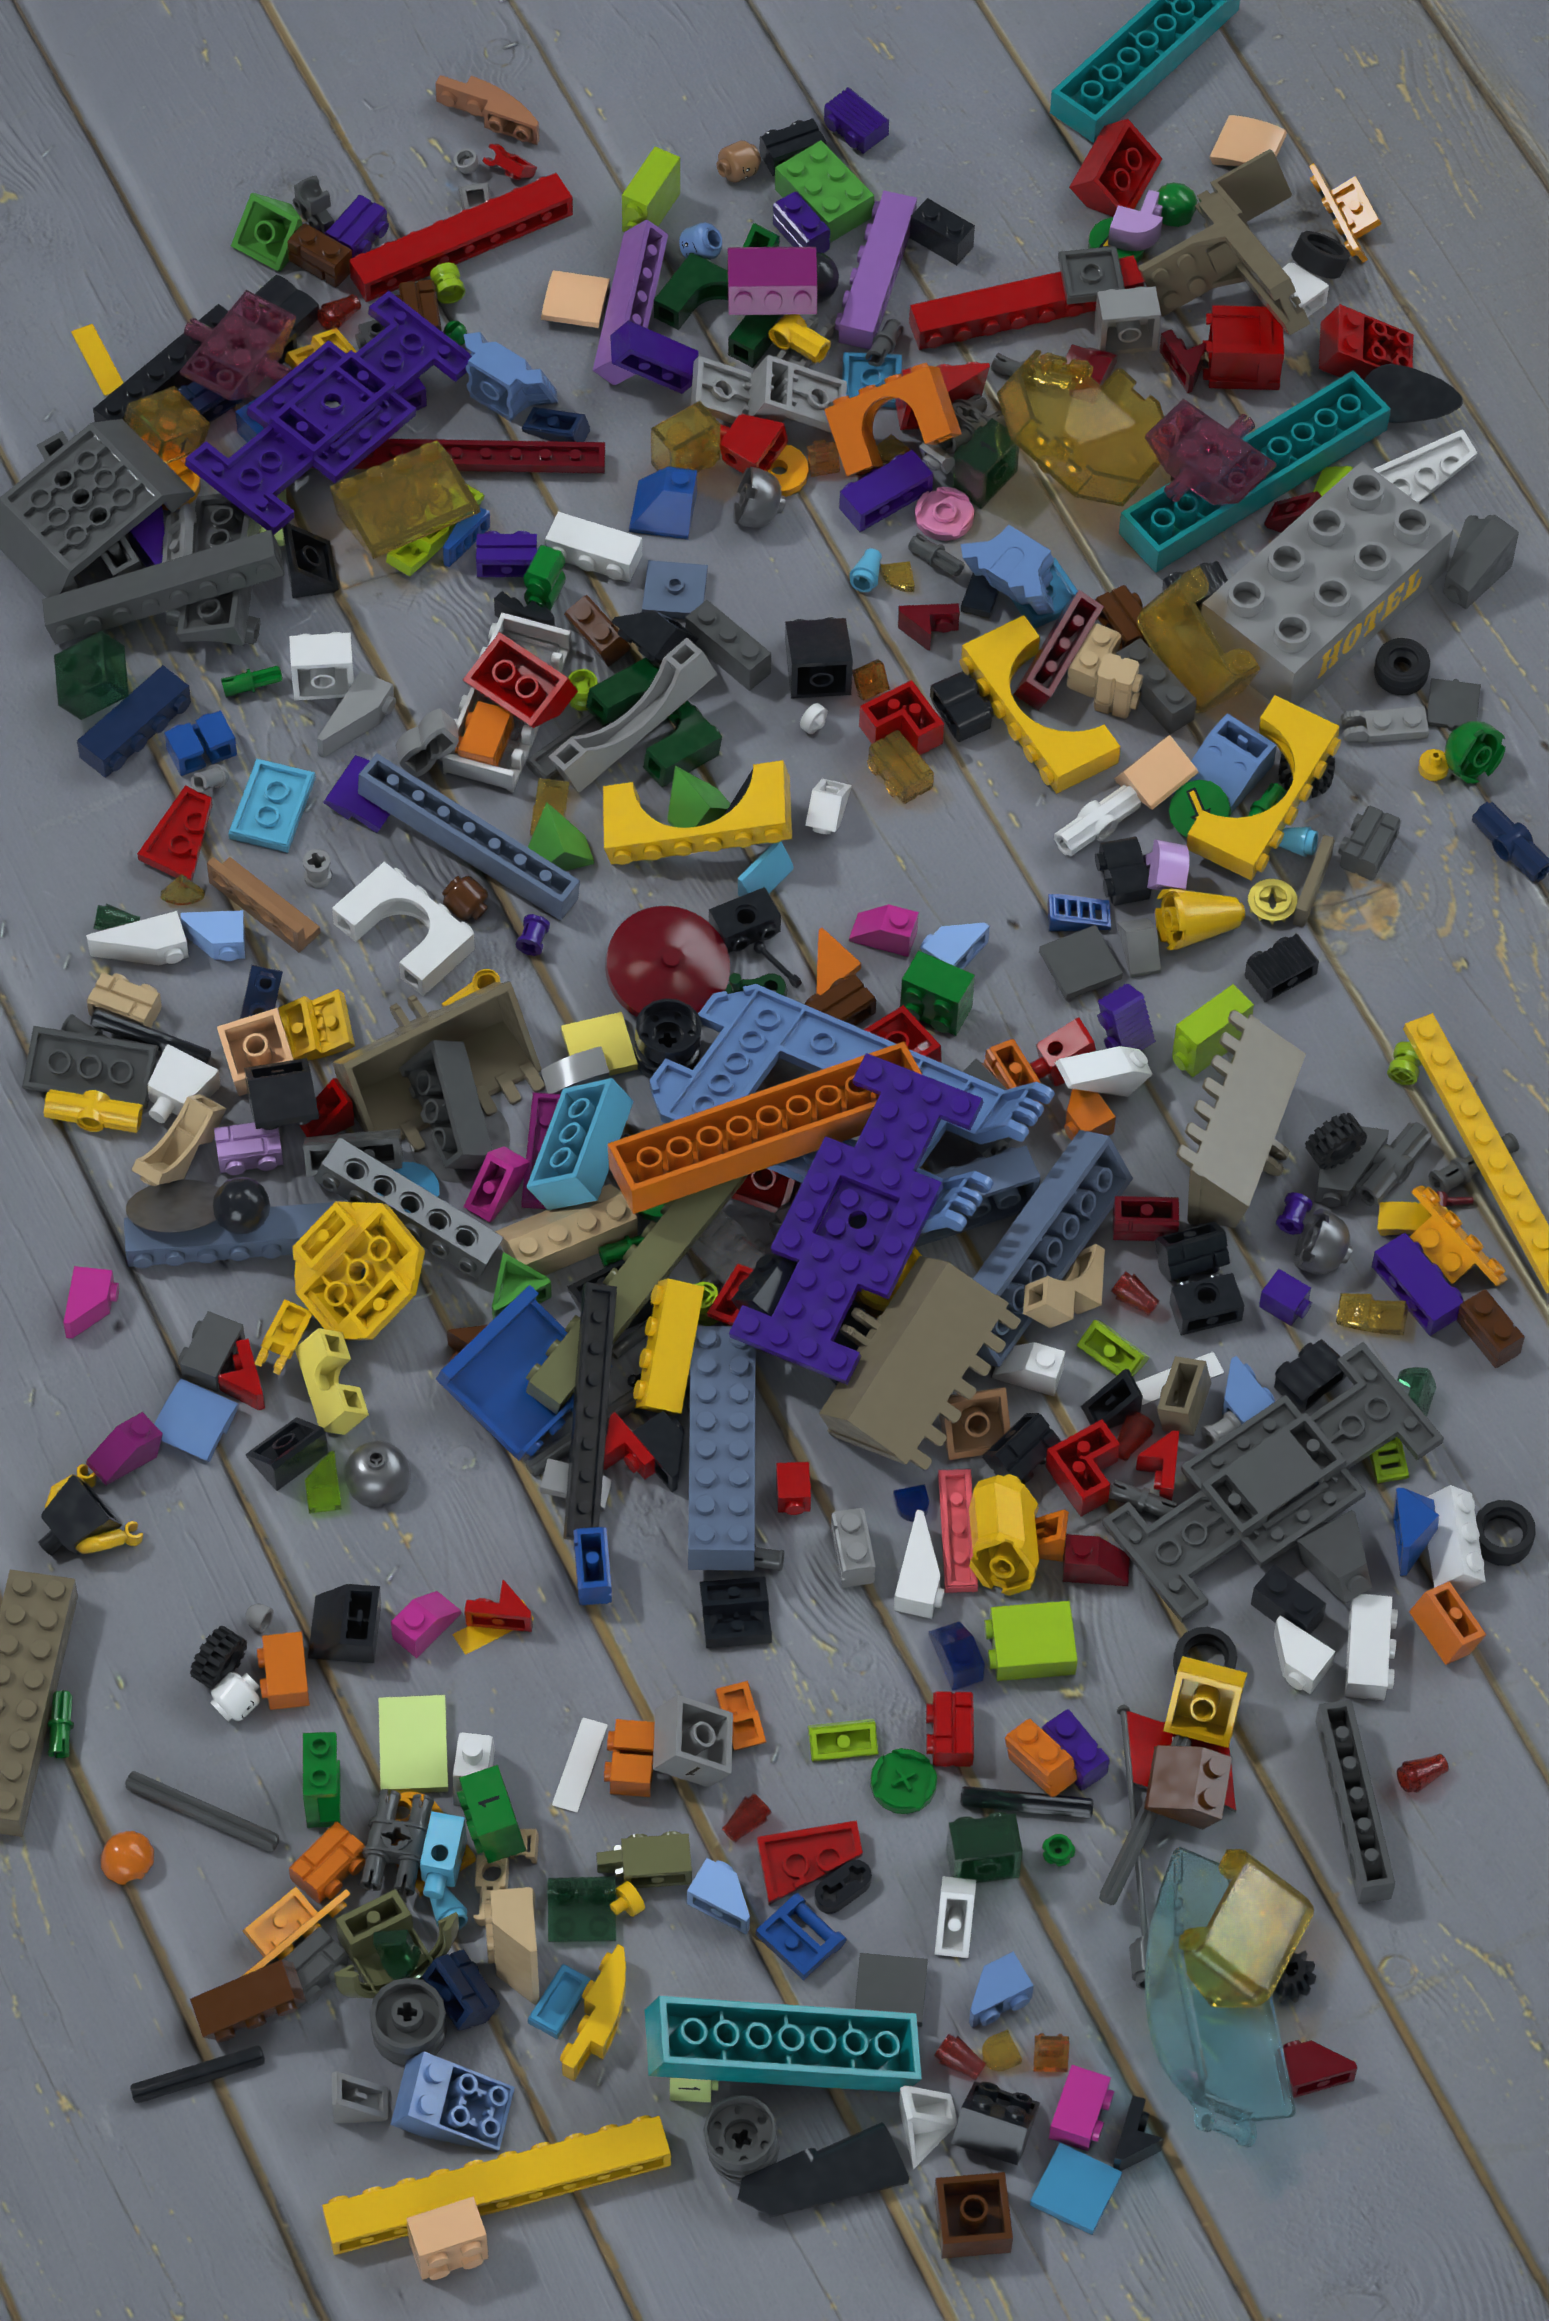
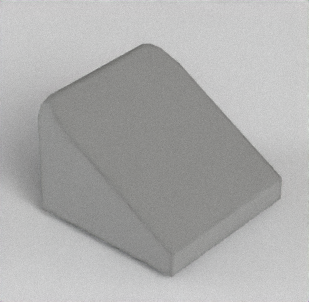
M488 182L459 186L458 188L462 210L471 209L491 199Z

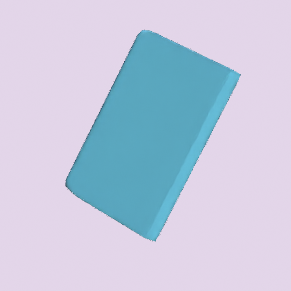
M782 842L772 843L738 877L739 897L763 887L770 893L793 870V863Z

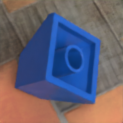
M668 466L638 480L629 532L688 539L697 496V470Z

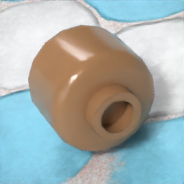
M740 140L720 150L717 170L722 177H725L730 182H740L757 173L761 163L760 153L753 144Z

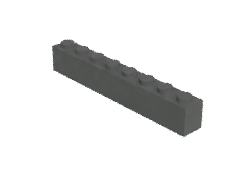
M268 530L42 599L45 627L56 645L284 576L281 549L272 531Z

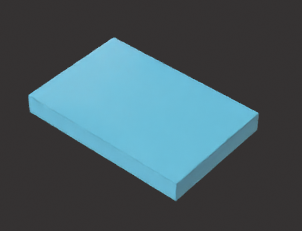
M256 759L230 827L229 839L288 853L316 779L315 772Z

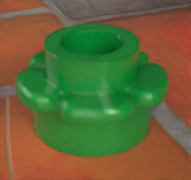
M1063 1834L1052 1835L1043 1843V1858L1049 1864L1054 1863L1058 1867L1065 1866L1070 1863V1858L1075 1856L1074 1844ZM1061 1849L1062 1852L1058 1854L1055 1850Z

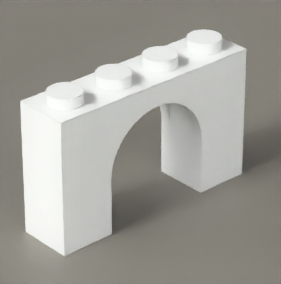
M383 862L332 907L333 924L355 942L379 921L392 915H409L423 922L429 930L427 936L399 962L400 978L422 996L429 992L475 950L474 932L467 923L459 922L455 919L446 906L441 903H435L421 886H414L407 880L400 869H393L386 862Z

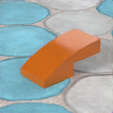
M748 1681L715 1689L719 1708L733 1713V1751L766 1743L759 1713L755 1709Z

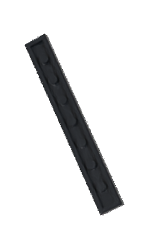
M585 1282L582 1289L563 1539L574 1540L573 1530L599 1527L617 1286Z

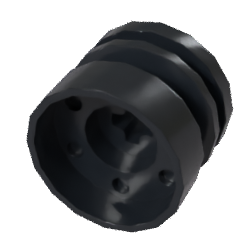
M665 998L651 1002L637 1016L634 1054L638 1063V1069L646 1077L651 1078L665 1058L691 1070L698 1064L702 1023L698 1013L689 1004L680 1000Z

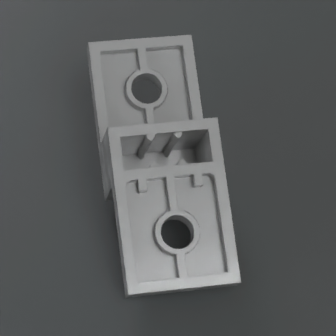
M770 355L764 358L753 373L698 356L693 364L690 410L732 424L738 415L741 414L783 422L788 418L832 433L824 409L833 406V400L846 396L847 381ZM716 387L722 388L723 392L727 396L720 394L717 391ZM812 395L817 396L818 400L822 404L815 402L812 398Z

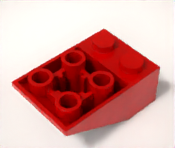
M1339 304L1320 324L1319 369L1340 378L1354 370L1362 380H1365L1372 370L1381 365L1397 364L1413 368L1414 334Z
M968 362L965 365L951 366L949 364H941L936 366L940 368L951 403L956 399L967 400L976 394L982 396L990 368L989 363ZM910 368L902 370L901 375L904 376L911 373ZM896 398L895 405L900 430L919 429L912 408L905 401Z

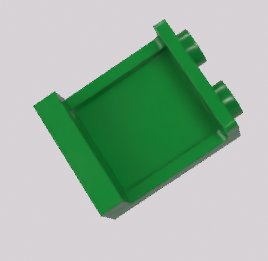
M335 1732L303 1733V1800L307 1828L331 1827L335 1822L341 1824L340 1760H337V1734Z

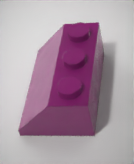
M729 247V315L817 314L816 247Z

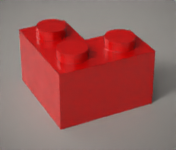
M912 680L860 706L859 727L875 748L900 735L917 757L943 744L944 722Z
M1103 1419L1047 1449L1045 1467L1080 1517L1108 1502L1111 1484L1102 1473V1470L1118 1462L1120 1443Z

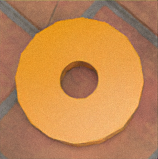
M792 445L785 446L768 470L769 473L778 479L781 485V496L787 497L799 492L808 479L809 467L807 458ZM776 467H782L787 471L783 474H775L771 470Z

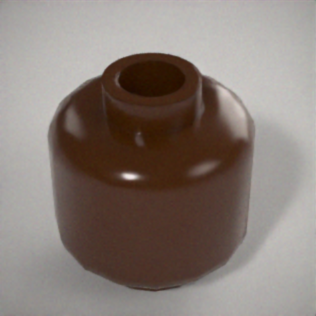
M471 876L455 877L442 892V895L445 896L443 905L460 921L465 922L472 917L477 921L488 909V906L485 904L488 899L487 890Z

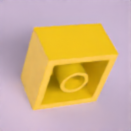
M1182 1656L1163 1731L1228 1748L1233 1735L1247 1672Z

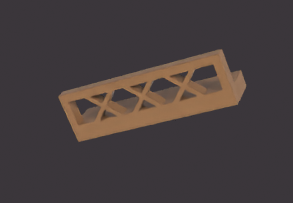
M214 857L207 862L209 883L298 953L321 933L320 926L231 857L223 863H220Z

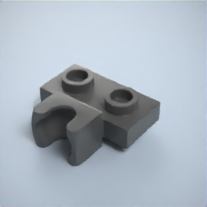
M311 176L294 185L295 198L293 199V204L300 215H305L311 227L325 234L334 223V219L326 210L331 207L330 194L327 190L322 192L317 176Z

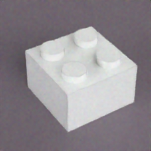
M332 632L329 634L289 636L294 701L343 698L354 682L351 633Z

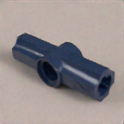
M1487 801L1473 814L1472 822L1492 841L1493 849L1499 858L1506 862L1511 860L1532 882L1536 881L1538 883L1549 873V858L1533 843L1532 835L1526 826L1519 822L1514 824L1493 802L1488 803Z

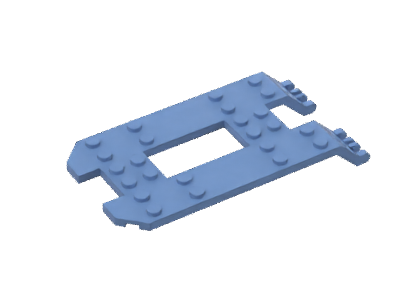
M758 984L744 986L743 991L727 994L726 991L712 994L698 1015L702 1025L718 1031L720 1034L693 1070L665 1058L649 1080L650 1090L660 1120L666 1124L755 1093L779 1059L814 1073L863 1056L866 1053L869 1054L895 1045L896 1043ZM909 1049L923 1075L983 1098V1106L971 1130L941 1119L916 1172L938 1180L943 1184L941 1193L926 1220L921 1234L945 1227L961 1232L966 1226L967 1220L962 1214L956 1212L972 1216L977 1209L976 1207L983 1201L980 1193L971 1189L978 1190L981 1193H988L994 1184L992 1179L977 1171L943 1179L920 1169V1167L946 1130L980 1145L1007 1137L1020 1142L1024 1141L1029 1134V1130L1024 1124L1034 1126L1038 1117L1044 1112V1107L1041 1103H1050L1055 1093L1050 1087L1039 1082L1003 1090ZM848 1139L842 1143L855 1147L857 1141ZM818 1150L768 1167V1169L802 1183Z

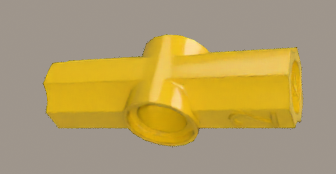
M50 1089L46 1094L43 1113L45 1118L74 1122L80 1128L90 1132H99L103 1128L137 1133L142 1123L143 1105L112 1100L107 1094L96 1090L86 1091L82 1095Z

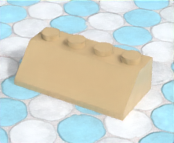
M608 1184L602 1187L597 1201L545 1210L495 1232L504 1237L500 1244L504 1253L541 1274L548 1275L598 1254V1247L623 1240L626 1235L630 1238L638 1236V1218L632 1213L622 1192L612 1184Z
M532 1888L490 1890L491 1903H484L488 1964L495 1963L496 1976L532 2004H537L540 1997Z

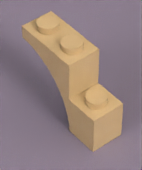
M201 1094L188 1096L167 1133L152 1150L135 1160L132 1171L141 1175L140 1180L151 1186L184 1179L198 1146L213 1141L215 1136L214 1128L219 1127L227 1108Z
M1097 1244L1083 1249L1071 1265L1064 1280L1046 1276L1025 1285L1023 1314L1048 1328H1052L1072 1320L1074 1313L1079 1315L1101 1306L1105 1249Z

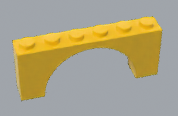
M1023 615L963 644L959 662L963 672L966 675H971L976 681L979 694L982 697L986 696L989 700L995 716L998 719L1002 718L1005 722L1011 738L1014 741L1018 740L1021 744L1027 760L1030 763L1034 762L1037 766L1043 782L1046 785H1050L1055 793L1058 794L1118 764L1121 746L1105 724L1084 731H1060L1040 725L1030 719L1018 707L1011 693V681L1018 669L1038 653L1040 636Z
M1274 695L1260 717L1258 733L1277 744V747L1287 759L1293 778L1288 792L1272 808L1253 816L1239 818L1222 817L1202 810L1188 832L1186 845L1188 850L1251 881L1257 871L1262 873L1268 864L1270 850L1272 848L1277 849L1283 839L1284 832L1282 831L1286 824L1291 826L1295 821L1299 811L1297 809L1301 801L1305 803L1308 800L1313 789L1312 782L1315 778L1320 779L1327 767L1325 761L1329 755L1334 756L1337 753L1341 744V739L1338 738L1340 726Z
M784 760L753 764L752 779L741 801L723 817L698 827H672L651 818L641 808L640 797L633 782L603 786L604 850L611 865H625L633 861L658 860L661 857L676 855L687 856L691 853L704 851L716 852L732 847L745 848L753 844L778 843L782 840L792 839L790 775Z

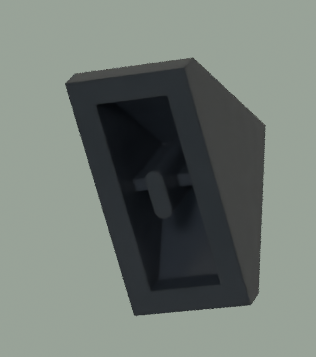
M1124 1369L1081 1405V1408L1090 1425L1103 1419L1110 1429L1140 1417L1143 1395L1130 1370Z

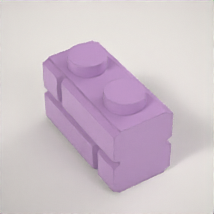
M255 1123L214 1128L220 1173L227 1172L229 1175H239L248 1169L258 1168L262 1171H270L278 1165H283L279 1128L273 1130L256 1129Z

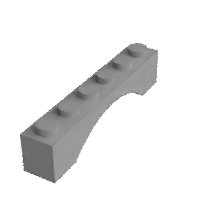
M688 638L684 639L663 658L652 684L627 713L600 730L570 737L548 756L562 778L580 793L717 675L716 671L704 652Z

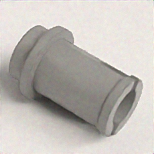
M213 764L205 771L194 773L195 776L191 777V785L197 792H203L212 787L222 788L228 781L229 774L224 766Z

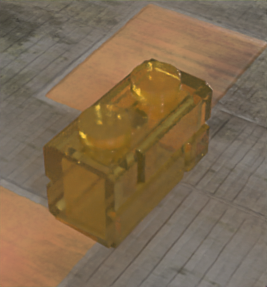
M896 730L887 735L885 739H880L870 745L867 760L868 767L875 776L880 775L883 778L886 790L892 797L897 796L902 803L906 804L915 799L917 795H922L932 789L934 772L900 731Z

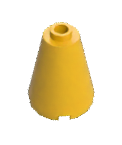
M1174 888L1162 889L1157 899H1162L1161 908H1155L1156 928L1161 942L1168 943L1167 950H1178L1239 928L1241 922L1245 919L1244 905L1236 897Z

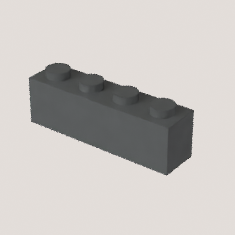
M433 1040L403 1064L399 1070L402 1077H408L411 1083L409 1092L412 1098L418 1099L423 1110L420 1115L424 1123H429L433 1130L431 1138L445 1168L476 1170L483 1164L487 1153L492 1151V1144L488 1136L484 1114L482 1113L464 1042Z

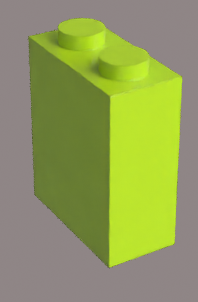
M658 147L653 148L622 194V232L631 229L645 220H649L657 227L660 225L680 195L679 156Z
M1234 984L1176 1024L1172 1058L1176 1066L1180 1070H1185L1192 1078L1211 1065L1213 1056L1218 1054L1222 1057L1228 1052L1220 1044V1038L1223 1033L1227 1032L1237 1040H1240L1242 1032L1237 1030L1228 1021L1230 1012L1236 1010L1246 1018L1250 1014L1253 1015L1254 1004Z
M1070 1601L990 1608V1618L984 1620L985 1639L992 1640L993 1649L988 1650V1664L990 1670L995 1669L997 1681L1076 1675L1078 1660Z

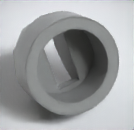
M464 148L455 154L454 163L461 173L468 174L475 172L478 168V157L474 150ZM469 158L470 163L466 165L464 160Z
M263 1604L251 1605L246 1611V1622L252 1629L263 1633L271 1623L274 1610Z

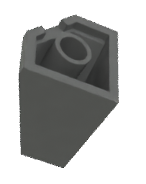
M1477 515L1468 516L1465 519L1446 574L1443 593L1447 598L1464 609H1467L1512 567L1519 532L1497 515H1488L1485 519H1479Z

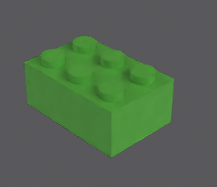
M822 140L775 167V190L783 198L793 192H798L821 218V221L829 227L830 243L872 218L874 194Z

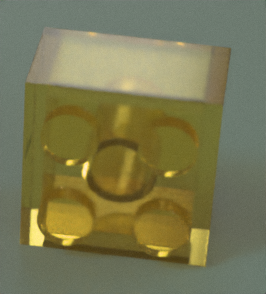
M175 386L128 403L124 416V421L166 464L188 456L206 441L210 423Z
M701 401L694 403L651 428V464L657 471L668 466L697 470V473L705 468H711L720 460L721 424Z

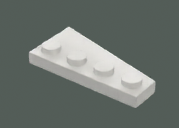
M1462 429L1378 466L1373 470L1417 503H1420L1472 462L1477 456V451Z

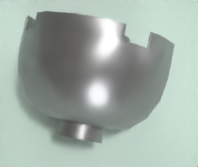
M754 467L745 470L737 489V493H740L739 503L734 502V523L752 528L766 526L775 518L777 513L781 514L784 509L785 496H781V485L778 479L767 471Z
M1319 1208L1313 1213V1215L1317 1216L1314 1223L1312 1224L1307 1221L1294 1253V1255L1300 1256L1299 1261H1294L1296 1267L1317 1275L1327 1274L1337 1269L1341 1262L1347 1263L1353 1251V1247L1349 1245L1350 1233L1348 1226L1336 1215Z
M383 1441L367 1442L357 1447L349 1456L345 1469L346 1485L352 1498L360 1504L372 1508H381L382 1504L398 1502L407 1493L411 1481L409 1463L403 1452L393 1444Z

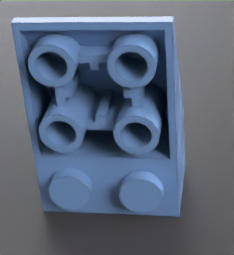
M1227 713L1211 730L1191 760L1199 773L1188 782L1200 779L1211 781L1221 787L1229 798L1232 813L1274 765L1277 744Z
M424 2051L406 2061L390 2125L420 2137L498 2152L515 2087Z

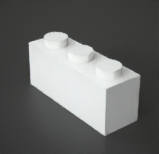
M562 512L557 513L545 538V546L561 551L565 557V563L578 566L585 571H594L607 575L611 579L623 580L629 583L642 557V537Z
M1452 1485L1427 1496L1434 1500L1435 1512L1439 1514L1438 1530L1428 1543L1434 1588L1450 1581L1460 1595L1486 1582L1484 1560L1481 1555L1479 1542L1480 1534L1474 1511L1475 1502L1472 1498V1493Z
M1361 1594L1351 1600L1344 1697L1384 1701L1387 1689H1393L1395 1671L1394 1669H1389V1659L1395 1658L1396 1639H1390L1391 1629H1396L1398 1609H1392L1391 1596Z

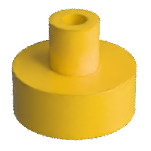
M1430 749L1421 755L1418 770L1423 778L1429 781H1440L1447 776L1449 767L1445 759V752L1438 749Z
M629 1881L615 1888V1894L618 1899L609 1905L616 1916L626 1911L631 1917H634L645 1910L642 1897Z

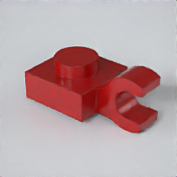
M489 144L488 147L495 151L496 156L494 160L490 157H484L482 161L486 165L500 166L506 170L505 174L516 180L533 178L537 170L535 165L516 154H510L499 144Z

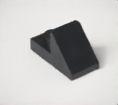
M1134 2095L1131 2099L1114 2158L1113 2168L1120 2171L1160 2152L1164 2140L1161 2137L1145 2133L1150 2115L1149 2112L1144 2111L1146 2099Z

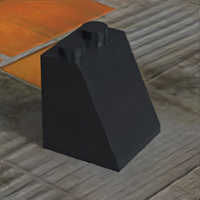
M828 617L818 620L797 619L785 621V645L791 699L851 695L853 658L846 618Z
M765 1254L756 1262V1267L748 1278L739 1285V1290L731 1301L739 1311L742 1305L772 1317L798 1263L776 1254Z

